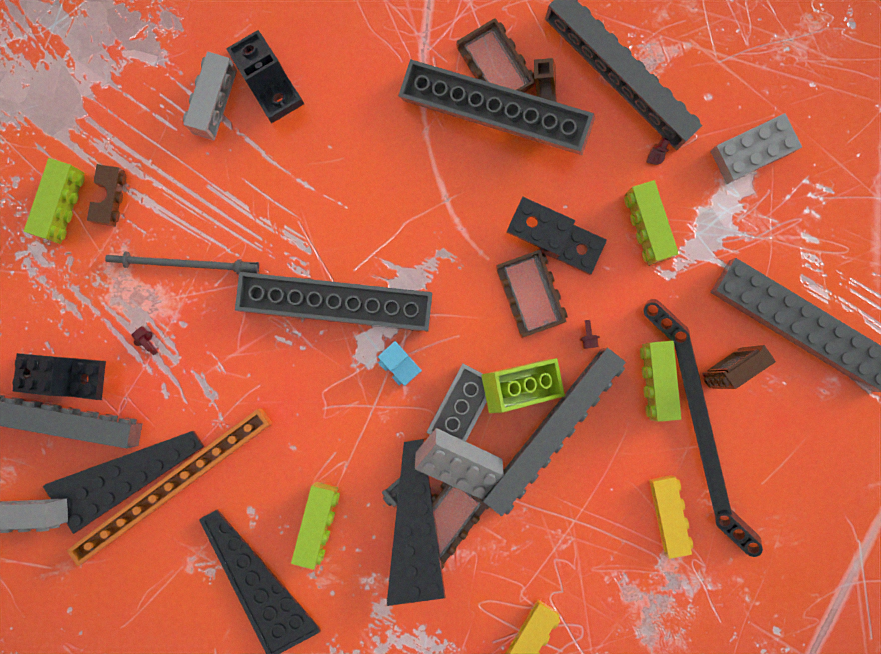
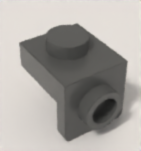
M400 478L382 491L384 495L383 500L389 506H397Z

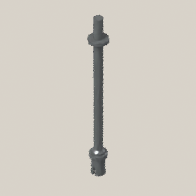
M127 251L123 253V256L106 255L105 257L106 262L122 263L124 268H128L130 264L233 270L236 274H239V272L258 274L259 262H244L242 259H237L234 263L135 257L130 256V253Z

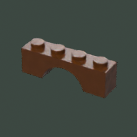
M535 59L534 80L537 97L557 102L556 64L554 59Z

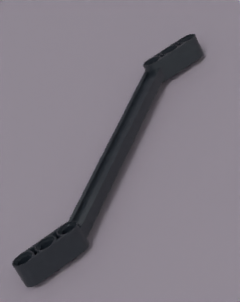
M650 299L644 306V315L671 341H674L716 525L747 555L758 557L763 551L761 537L731 509L691 342L690 330L660 301ZM655 305L658 311L651 313L648 311V306ZM668 318L672 321V324L665 326L662 324V320ZM684 332L686 338L678 339L676 333ZM721 516H728L729 519H727V520H722V519H720V517H721ZM737 529L743 530V532L740 534L735 533L734 531ZM750 543L758 544L756 547L749 546Z

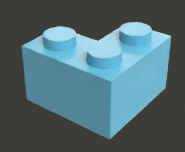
M396 341L378 356L380 359L379 365L385 371L390 370L394 374L392 378L399 386L401 384L406 386L422 371Z

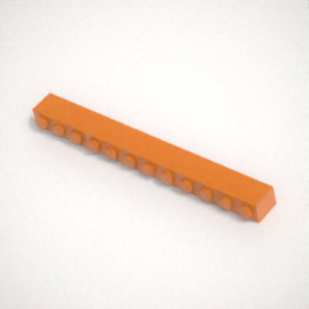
M262 408L255 410L67 549V553L77 567L86 563L273 424Z

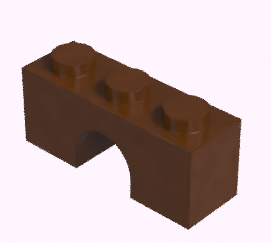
M96 165L93 183L100 187H105L107 196L102 202H90L87 221L93 224L116 227V223L120 219L119 205L123 201L122 188L127 178L124 170L119 167Z

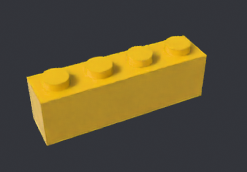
M672 475L650 479L649 482L664 555L668 559L692 555L693 541L691 537H688L687 529H689V522L686 517L684 518L683 510H685V503L683 498L680 499L679 491H681V484L679 479Z
M538 599L505 654H540L539 650L542 645L545 646L550 639L549 633L552 628L556 629L560 622L558 611Z

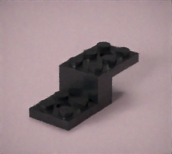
M259 30L226 48L271 124L304 105L302 98Z
M523 196L506 231L510 235L539 247L541 253H545V255L589 275L592 274L607 239L574 225L576 220ZM530 217L535 218L537 226L529 227L526 223L527 219ZM584 245L587 249L586 254L580 255L576 250L577 246Z
M17 353L12 391L46 396L102 400L106 361Z

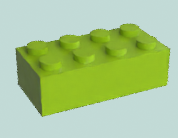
M48 158L23 232L61 244L62 240L66 237V227L72 219V210L74 204L78 201V192L80 186L84 183L85 173L71 164Z
M655 180L632 187L625 194L624 202L626 207L630 208L632 214L630 215L632 225L636 226L638 232L636 233V238L643 248V260L650 266L677 256L679 252Z
M674 341L642 344V348H640V358L644 361L642 377L646 381L643 391L644 397L648 401V405L645 406L646 416L649 417V420L657 422L681 420Z
M557 358L481 374L489 413H502L565 396Z
M319 482L311 485L291 564L314 570L323 561L326 551L323 549V545L325 546L326 542H328L331 532L328 531V526H331L335 517V512L332 510L338 504L340 493L337 492L338 487Z

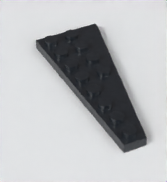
M190 431L47 483L43 488L50 499H67L68 522L66 523L74 534L199 451L204 445L195 431Z
M424 439L407 441L403 445L387 606L446 598L429 475L415 470V454L424 443Z
M218 509L199 519L266 654H280L321 632L316 622Z

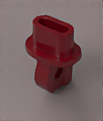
M661 137L659 144H655L651 149L646 162L654 165L661 164L665 159L666 152L669 151L667 146L670 140Z
M590 319L584 320L587 336L580 339L583 342V349L599 347L598 338L600 336L592 335Z
M144 326L139 327L131 334L135 346H143L152 355L158 353L150 341L152 339V332L147 331Z

